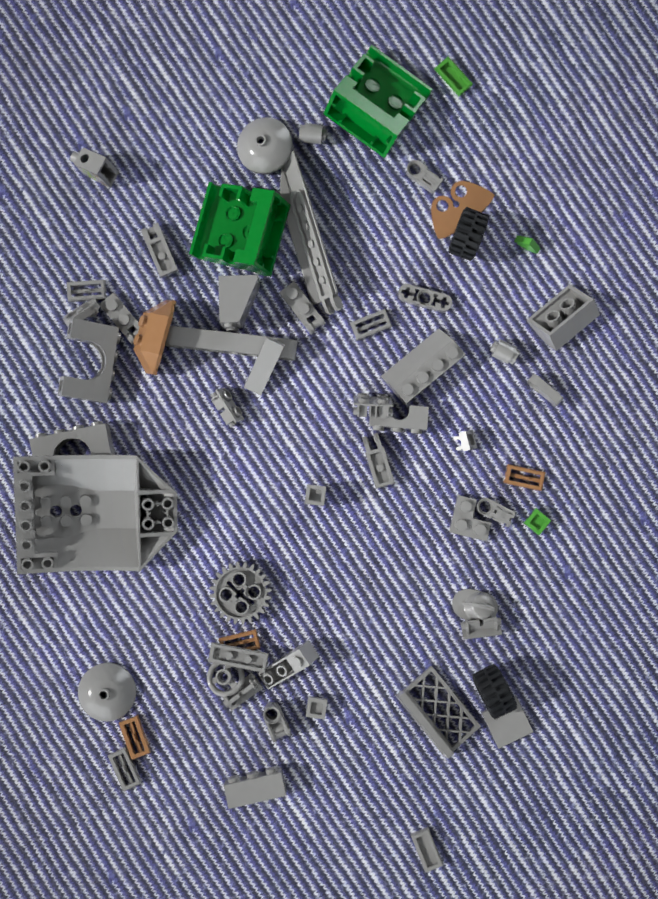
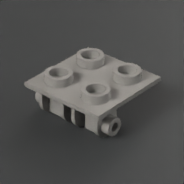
M358 393V396L353 397L354 405H357L353 409V415H357V417H367V406H369V417H371V406H375V418H377V407H379L378 418L392 416L393 409L389 407H393L392 398L388 397L387 394H377L376 397L369 396L367 393Z

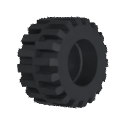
M466 207L462 211L452 237L449 253L471 261L478 251L489 216Z
M495 664L472 674L473 682L491 717L496 720L517 709V703L500 669Z

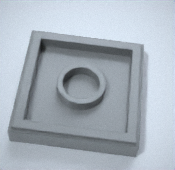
M516 695L514 698L517 703V709L496 720L491 717L487 709L481 712L498 749L533 733Z

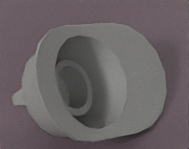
M463 589L457 592L452 600L454 612L465 620L479 619L480 623H483V619L494 618L498 612L496 599L486 592Z

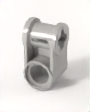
M276 702L267 703L264 707L263 718L273 743L283 736H291V729L280 705ZM274 709L277 711V715L269 716L267 711Z

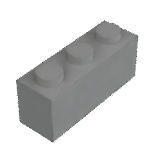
M273 766L265 769L266 771L264 772L251 771L246 776L239 777V775H233L228 777V780H225L223 785L228 809L286 796L287 788L282 767L277 768Z

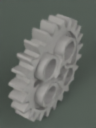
M237 561L236 567L229 563V570L222 567L223 574L216 573L219 579H212V582L216 585L209 587L210 590L214 591L209 597L215 598L211 605L217 604L218 607L214 611L222 612L220 618L226 615V622L233 618L234 624L238 622V619L241 620L242 625L245 624V619L252 623V616L259 619L258 612L264 614L263 606L269 607L266 600L272 597L267 595V593L272 591V588H266V585L270 581H264L267 574H259L261 568L256 571L254 570L255 564H252L249 568L246 561L243 566ZM236 574L243 575V584L235 582L234 577ZM230 581L238 590L244 589L243 594L253 600L254 604H251L242 595L238 597V591L229 586L227 582ZM250 587H257L259 589V595H250ZM224 589H229L232 592L230 599L223 597L222 591ZM238 602H245L247 609L245 611L238 610Z

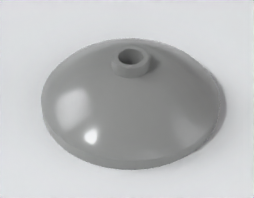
M269 117L256 119L245 126L239 135L237 142L239 159L248 170L254 173H273L282 168L288 161L292 152V137L287 127L279 120ZM264 139L263 143L259 144V140Z
M101 663L93 666L83 675L78 687V699L81 707L90 717L99 721L108 722L123 717L132 708L136 698V684L132 675L124 667L115 663ZM102 691L107 693L106 698L102 697Z

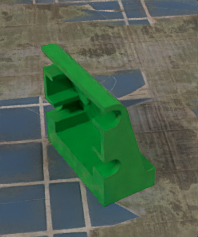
M371 45L367 53L363 54L352 67L349 75H346L334 89L323 114L385 159L433 89Z
M209 182L189 255L197 259L271 277L291 205L275 190L253 188L250 191L243 186L222 184L219 187Z

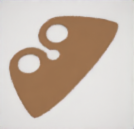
M458 181L454 183L451 188V196L455 201L459 202V207H454L452 200L447 196L435 198L431 205L432 221L437 238L443 239L455 232L462 211L466 207L482 212L491 203L494 194L471 182ZM462 185L467 189L464 197H458L455 194L457 186ZM440 200H445L448 203V209L444 212L439 211L436 207L437 202Z

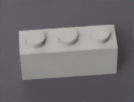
M569 284L529 317L527 322L544 343L557 351L595 320L600 313L593 298Z

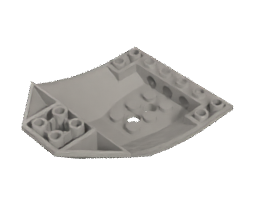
M136 455L13 457L17 574L64 571L140 572L178 532L177 493ZM73 505L81 507L82 511L79 515H72L70 513V508ZM53 506H59L62 512L58 516H54L50 513V509Z

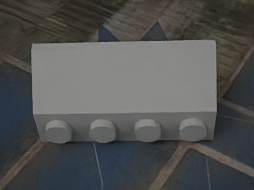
M437 329L380 377L405 406L466 354L451 337L442 330Z

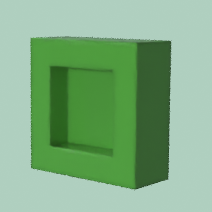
M535 508L523 524L537 535H540L551 520Z

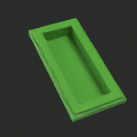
M449 57L434 68L458 96H461L473 85Z

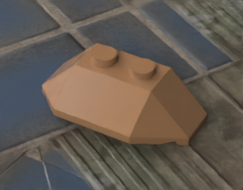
M174 300L161 302L145 311L139 319V331L134 337L133 344L135 346L133 350L147 374L157 375L176 305Z

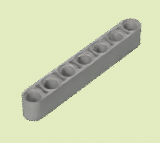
M170 326L165 346L258 357L267 336ZM270 337L285 344L278 359L295 361L298 341Z

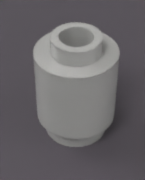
M300 124L299 140H302L303 143L322 144V141H326L327 129H323L321 124Z
M501 339L498 342L494 341L490 348L491 356L506 364H514L520 352L515 346Z

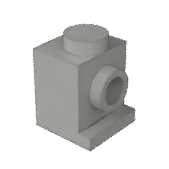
M307 484L305 504L324 506L326 487Z

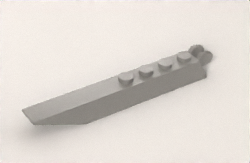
M292 151L288 161L281 168L280 196L291 205L286 222L311 304L315 305L322 302L326 314L331 315L335 310L339 311L343 308L342 300L338 296L336 283L295 151Z

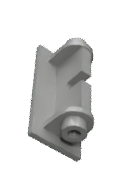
M225 387L216 389V392L210 395L212 397L211 401L218 411L222 408L225 409L220 415L230 428L235 426L237 422L245 420L241 409L235 405L231 393Z
M496 616L483 619V623H480L479 619L460 622L464 640L502 635L500 627L501 618Z
M251 672L245 677L244 684L238 693L230 697H222L223 703L233 711L263 689V687Z

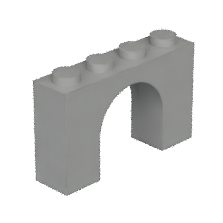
M76 318L69 320L66 339L93 345L100 353L102 363L98 374L89 380L61 376L57 396L103 404L108 403L112 396L110 384L115 377L113 364L116 363L118 357L116 345L119 344L121 338L119 327Z
M103 421L93 422L91 426L85 428L84 425L72 427L73 430L65 431V429L53 431L54 434L51 435L40 433L36 434L35 438L29 439L32 456L59 455L62 446L71 440L83 441L89 447L91 455H115L109 424H103Z

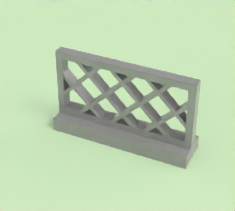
M432 666L428 667L404 690H400L395 695L437 749L448 759L463 742L481 727ZM430 672L435 676V686L425 685V677ZM413 687H421V697L413 698L409 691ZM425 687L435 688L434 700L424 699ZM438 689H445L447 691V701L437 700ZM424 701L433 702V714L423 711ZM437 703H447L446 715L436 714ZM450 704H457L460 707L459 716L449 715ZM436 717H446L445 729L436 727ZM449 718L459 719L458 730L448 729ZM462 719H469L474 726L468 731L462 730ZM448 732L458 733V739L453 745L448 741Z

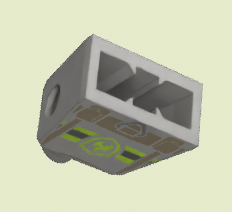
M82 148L80 153L74 151L71 154V162L84 175L111 188L119 171L106 157L86 148Z

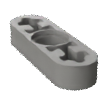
M410 284L402 285L398 291L400 301L442 313L447 312L452 306L451 297L444 293ZM409 289V293L415 295V292L418 291L416 301L413 300L414 296L409 295L408 298H405L401 292ZM423 293L428 294L430 302L422 303L420 295ZM434 296H437L436 301L446 299L448 305L442 308L440 303L435 302L434 306L431 304Z

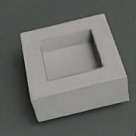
M308 696L306 717L325 720L327 698Z

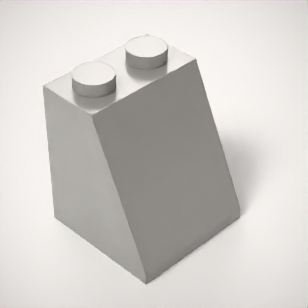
M258 275L218 276L219 323L227 332H237L238 329L243 328L260 289Z

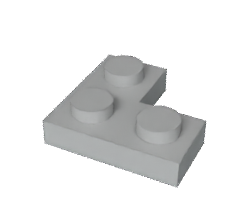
M457 495L449 532L487 541L491 523L473 518L477 499Z

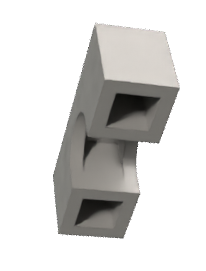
M410 405L407 417L397 420L392 416L378 418L379 407H377V418H375V406H371L369 427H373L374 431H384V428H392V432L403 433L404 429L411 430L412 434H422V431L427 430L429 407Z

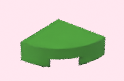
M519 235L514 241L530 252L538 254L540 246L533 238Z

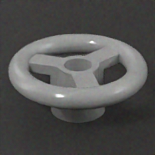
M213 663L207 672V683L211 691L221 697H230L238 693L244 684V670L235 667L239 673V681L236 684L232 680L230 672L232 666L225 665V669L219 670L213 678L214 670L221 665ZM225 673L228 676L226 681L222 679V676ZM214 684H228L232 688V690L222 691L219 690Z

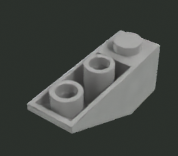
M308 640L266 667L265 673L259 672L258 676L269 690L310 666L319 655Z

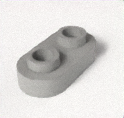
M95 299L89 300L66 314L63 321L68 326L69 320L72 318L81 320L87 317L91 318L98 314L100 306Z

